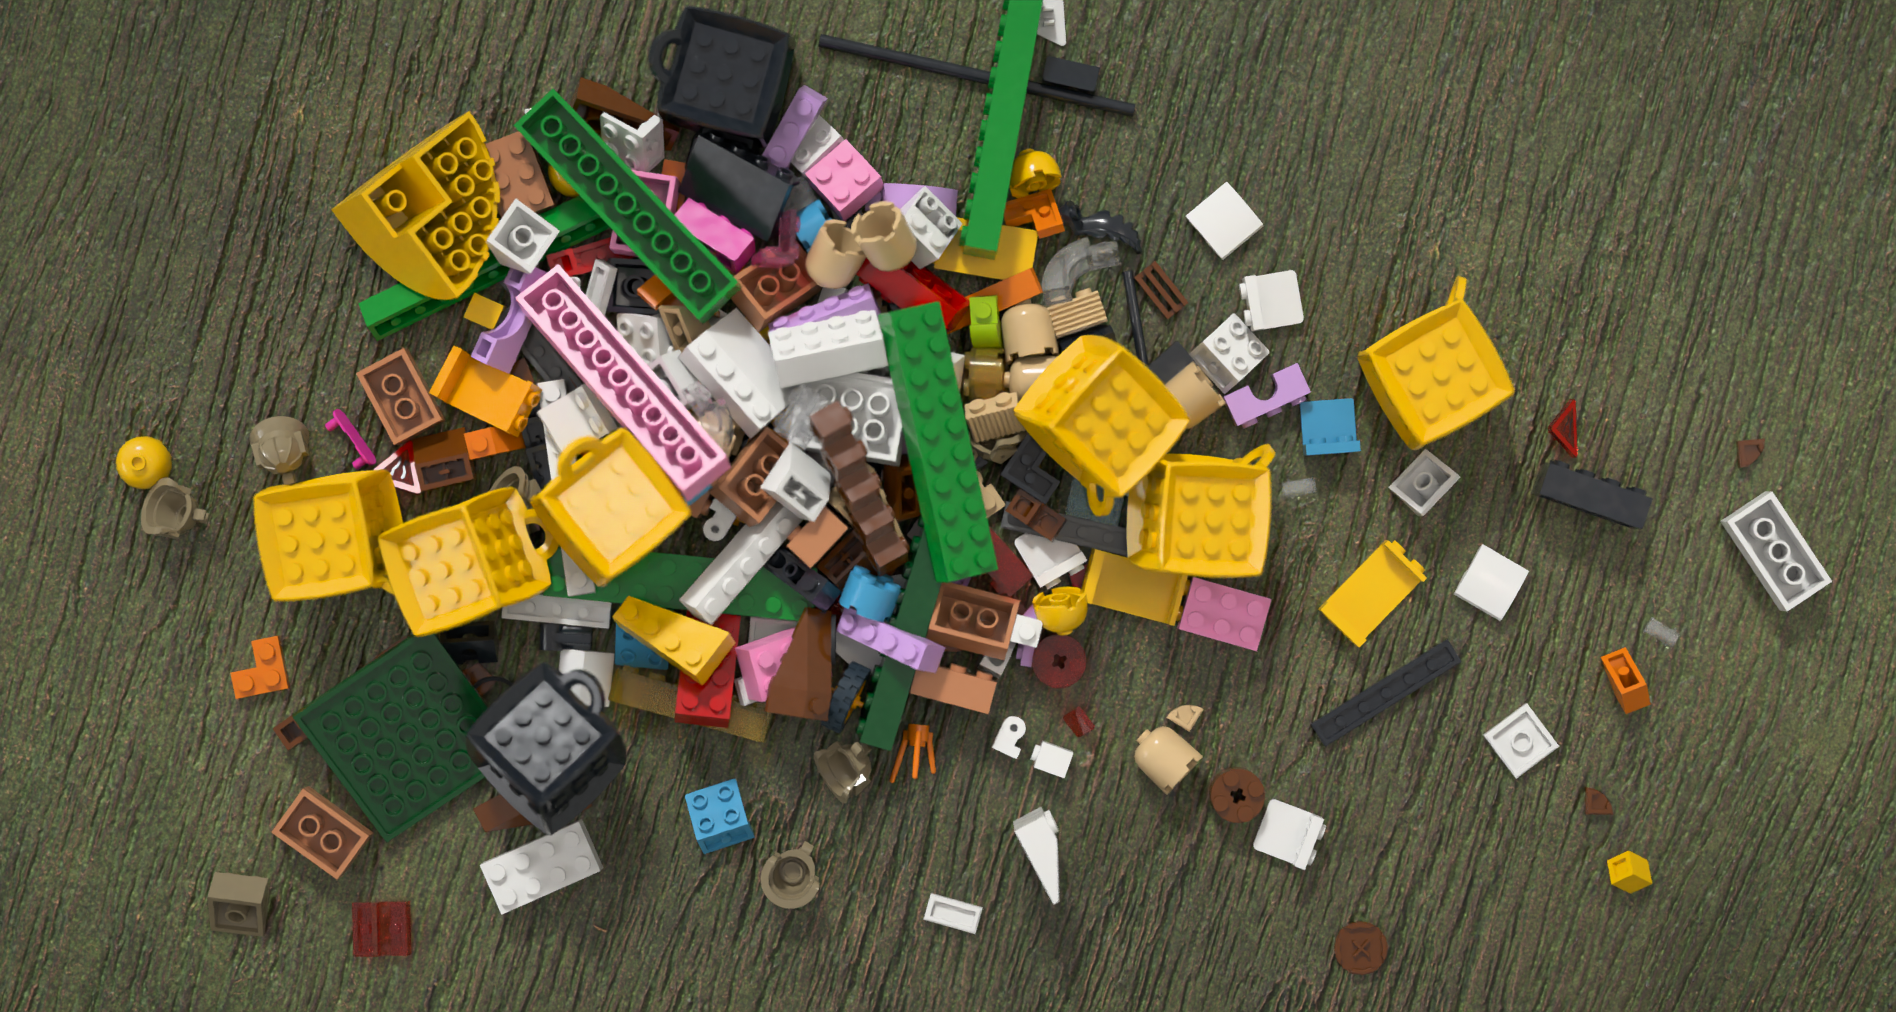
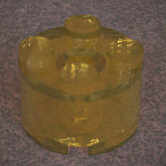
M972 347L971 352H965V368L969 369V379L964 380V395L970 396V401L993 398L999 394V391H1005L1004 374L1006 372V361L1000 359V354H1005L1004 348Z

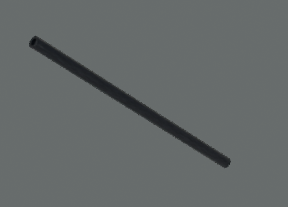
M825 34L820 35L818 47L986 85L989 84L990 71ZM1028 80L1026 94L1133 117L1135 104Z

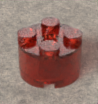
M1054 633L1042 638L1038 642L1037 648H1034L1032 667L1036 676L1045 685L1052 688H1066L1075 684L1082 677L1086 669V655L1083 647L1076 639L1069 635ZM1055 654H1058L1060 657L1066 656V659L1063 661V667L1060 668L1058 665H1052V662L1055 660L1053 657Z

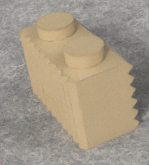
M1091 288L1076 292L1077 298L1066 301L1064 296L1050 301L1051 306L1047 307L1052 317L1056 339L1108 322L1098 290L1092 292Z
M1003 392L993 398L985 400L975 399L969 404H965V418L975 443L983 442L984 440L988 441L990 438L1009 436L1011 433L1014 434L1015 432L1019 433L1026 430L1013 414L1020 401L1017 392Z

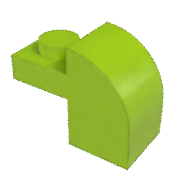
M998 296L970 297V334L974 350L1004 348L1001 320H999Z

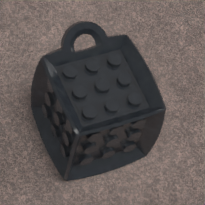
M686 6L679 17L675 30L668 29L658 34L649 49V68L654 78L660 82L656 109L658 117L694 132H697L704 126L751 139L759 143L760 148H766L784 100L796 40L789 33L748 18L702 7ZM675 44L674 59L670 70H668L663 65L662 55L667 46Z
M546 662L538 664L502 693L466 733V748L473 763L519 813L548 836L555 834L587 808L614 780L626 764L625 742L612 721L603 712L605 708V693L599 680L590 672L582 669H575L563 674ZM580 684L588 689L591 695L589 706L582 702L571 690L574 685Z

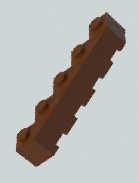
M836 400L809 415V427L813 436L817 437L821 443V455L827 468L835 476V487L841 500L849 508L850 514L848 516L855 532L863 540V551L879 577L908 562V551L910 548L903 536L898 537L894 531L896 515L889 504L884 505L880 498L882 483L875 472L871 473L866 466V454H868L865 444L861 439L856 440L852 434L854 418L850 410L846 406L843 408L839 401Z

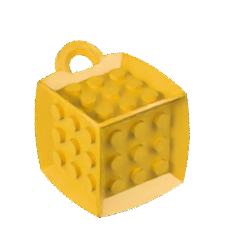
M1461 276L1456 277L1445 306L1398 328L1366 350L1360 351L1357 355L1363 373L1381 408L1408 448L1418 450L1425 444L1444 437L1471 423L1513 396L1515 392L1495 347L1475 315L1464 302L1463 298L1467 280Z
M1097 335L1080 336L1067 347L1031 385L1013 412L1018 421L1042 449L1087 488L1089 506L1095 516L1109 515L1113 507L1114 497L1124 496L1138 484L1166 455L1190 423V416L1179 401L1142 362L1118 343ZM1097 484L1104 489V499L1102 502L1098 499Z
M617 428L614 433L601 441L593 436H584L572 441L565 447L558 458L556 466L557 476L538 495L532 496L530 501L535 512L561 548L597 586L601 587L606 586L610 579L629 568L658 546L686 519L690 518L692 512L665 471L625 428ZM583 451H590L582 458H580L578 461H576L574 464H572V461L577 454Z
M1265 444L1255 448L1243 458H1236L1234 460L1192 454H1166L1129 491L1127 506L1128 559L1135 566L1148 571L1201 577L1260 576L1263 573L1271 521V476L1267 466L1275 456L1274 449L1269 444ZM1261 457V459L1254 466L1250 465L1256 459Z
M381 469L330 475L291 485L272 486L255 495L254 515L258 549L272 600L298 601L325 598L370 587L383 588L394 595L390 582L387 580L388 576L378 542L379 535L403 524L396 490L388 470Z
M514 487L492 490L453 507L415 518L385 531L378 537L383 563L392 591L406 622L416 637L460 626L500 607L526 601L544 592L551 586L547 559L556 552L559 546L535 510L527 509ZM534 523L543 528L545 541L541 547L534 549L527 532V524Z

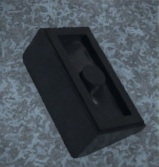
M1047 56L1042 83L1094 94L1100 67Z

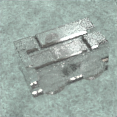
M802 384L800 389L796 387L789 396L788 401L790 405L785 412L780 411L775 418L774 425L776 427L774 431L779 436L805 450L813 438L809 427V415L832 402L807 385Z

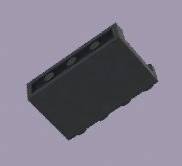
M711 130L700 134L678 192L697 203H704L709 210L720 216H725L729 221L767 242L779 237L783 226L779 225L780 218L792 188L799 185L800 179L794 176L791 170L772 164L769 158L748 151V147L744 144L725 138V134L720 131Z

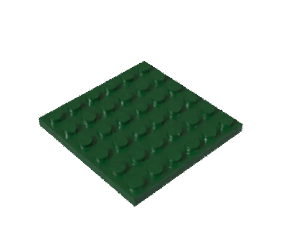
M435 633L416 637L414 634L410 635L292 715V718L386 843L485 778L467 752L466 733L489 707Z

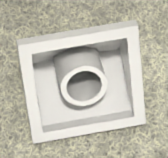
M515 199L486 240V243L501 265L531 274L559 233V230Z
M1425 449L1389 486V489L1417 516H1424L1455 484L1460 476Z
M563 649L560 654L559 671L565 674L575 669H582L593 674L603 687L605 707H609L615 653ZM580 684L574 685L571 690L582 702L589 706L591 695L588 689Z

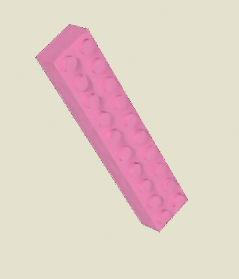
M559 265L516 297L521 311L621 426L656 460L687 502L731 468L724 452Z

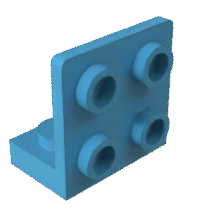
M1352 398L1300 403L1303 456L1361 451L1360 441H1357L1354 400Z
M664 608L666 610L674 612L673 608ZM616 624V665L668 669V661L619 628Z
M736 779L685 795L696 840L704 854L755 838L745 813Z

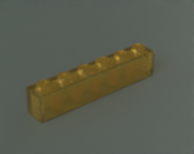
M625 664L623 669H616L608 696L609 701L675 718L679 679H676L675 683L664 680L665 675L650 672L649 676L638 673L639 668ZM732 694L728 728L704 727L764 743L773 713L765 712L766 703L757 701L746 706L740 705L738 695Z

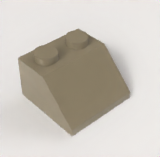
M215 872L207 896L210 930L264 937L269 903L268 878Z

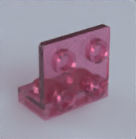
M790 209L782 213L780 218L779 247L760 249L759 253L752 255L751 266L786 268L793 265L794 260H798L799 244H795L796 233H799L800 217L796 216V209Z

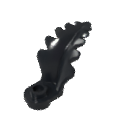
M1071 200L1066 201L1064 205L1060 206L1059 213L1064 226L1071 227L1074 235H1088L1098 239L1108 236L1116 241L1120 239L1125 244H1129L1137 254L1142 253L1141 240L1137 239L1138 231L1132 230L1133 224L1131 222L1123 224V215L1118 214L1110 217L1108 210H1101L1088 217H1082L1079 206Z

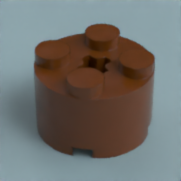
M1231 767L1219 772L1213 778L1209 787V798L1212 807L1223 819L1233 823L1249 822L1259 814L1264 805L1265 791L1259 778L1251 771L1242 767ZM1238 788H1241L1242 799L1237 798L1236 801H1233L1234 798L1230 795L1231 791L1236 792Z

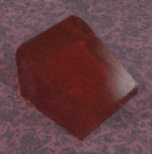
M1078 705L1063 716L1064 721L1077 737L1087 734L1095 727Z

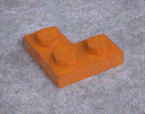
M1051 189L1006 202L1003 216L1006 226L1016 227L1033 221L1039 239L1065 231Z
M280 635L251 641L256 668L230 673L236 699L290 688Z

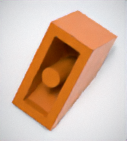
M497 427L464 433L470 460L482 459L526 448L522 432H520L518 438Z
M1626 647L1601 657L1614 694L1625 714L1651 705L1647 684Z

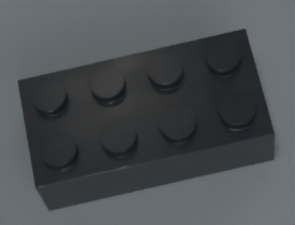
M1550 460L1549 463L1541 464L1531 492L1532 495L1631 529H1643L1653 498L1646 496L1647 491L1633 486H1626V489L1621 488V482L1607 477L1606 479H1595L1596 474L1588 470H1569L1570 464L1562 461Z

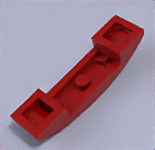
M611 237L574 249L569 248L546 255L550 270L559 265L569 277L591 273L596 259L607 262L608 258L635 259L638 257L615 254L609 248Z

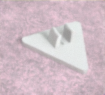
M1043 0L1037 35L1060 46L1066 44L1063 0Z

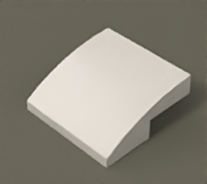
M1228 182L1224 183L1186 215L1187 220L1203 236L1206 243L1222 260L1264 226Z
M1482 544L1468 570L1464 573L1454 595L1501 621L1529 571Z

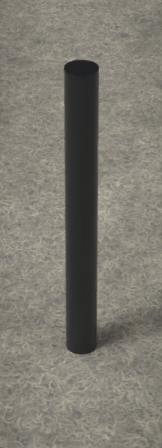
M1133 270L1124 271L1122 275L1136 356L1147 367L1149 363Z

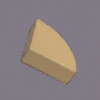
M1182 705L1173 709L1167 715V718L1190 732L1204 709L1195 705Z

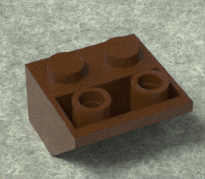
M466 427L412 439L414 464L421 491H430L478 479L474 461L470 460L464 437V433H467Z
M854 529L817 566L821 573L841 592H843L850 571L853 570L855 565L864 567L870 571V574L878 576L863 551V540ZM893 569L892 571L886 574L892 576L896 572V570Z

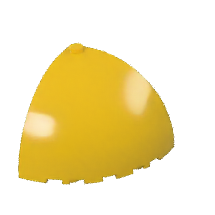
M468 111L400 156L331 210L366 254L396 280L427 297L440 300L455 299L471 285L478 276L477 273L483 262L488 259L490 253L488 252L489 247L486 240L499 222V218H497V204L500 203L499 182H496L493 166H495L494 158H490L485 145L487 140L471 112Z

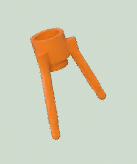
M908 724V731L903 730V740L892 770L890 783L895 782L908 740L909 746H914L913 779L918 777L920 746L925 747V742L927 744L931 773H936L932 743L933 733L929 732L930 726Z

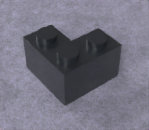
M1029 433L1022 440L1017 451L1000 474L1043 504L1048 502L1060 481L1038 467L1047 453Z

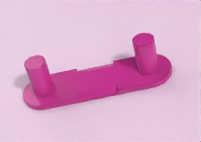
M335 409L333 411L334 418L325 424L327 430L331 432L340 425L344 433L346 432L355 445L354 447L361 455L352 462L355 469L359 470L367 463L374 465L376 458L344 412Z

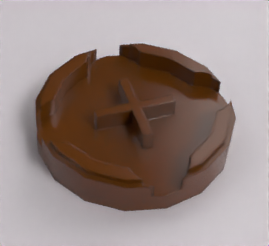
M1355 921L1348 923L1340 929L1335 937L1333 949L1337 961L1344 969L1352 974L1366 975L1373 973L1384 963L1387 958L1388 945L1386 937L1377 926L1370 922Z

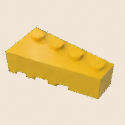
M631 596L626 598L612 616L619 628L702 686L735 644L729 632Z

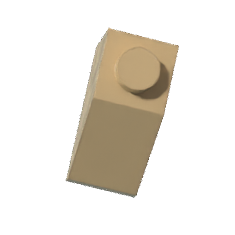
M660 305L658 307L675 351L680 349L682 353L689 344L711 327L709 320L702 324L686 307Z

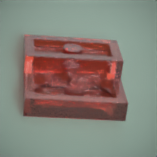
M410 901L352 903L353 956L411 955Z

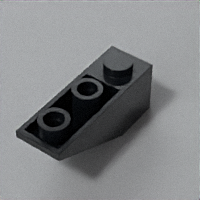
M782 546L763 565L769 572L824 613L827 612L841 593L827 579Z

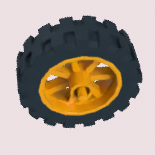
M855 661L850 663L836 688L831 687L832 699L830 701L828 720H822V726L839 734L841 733L857 706L862 708L864 705L860 701V696L868 682L871 669Z

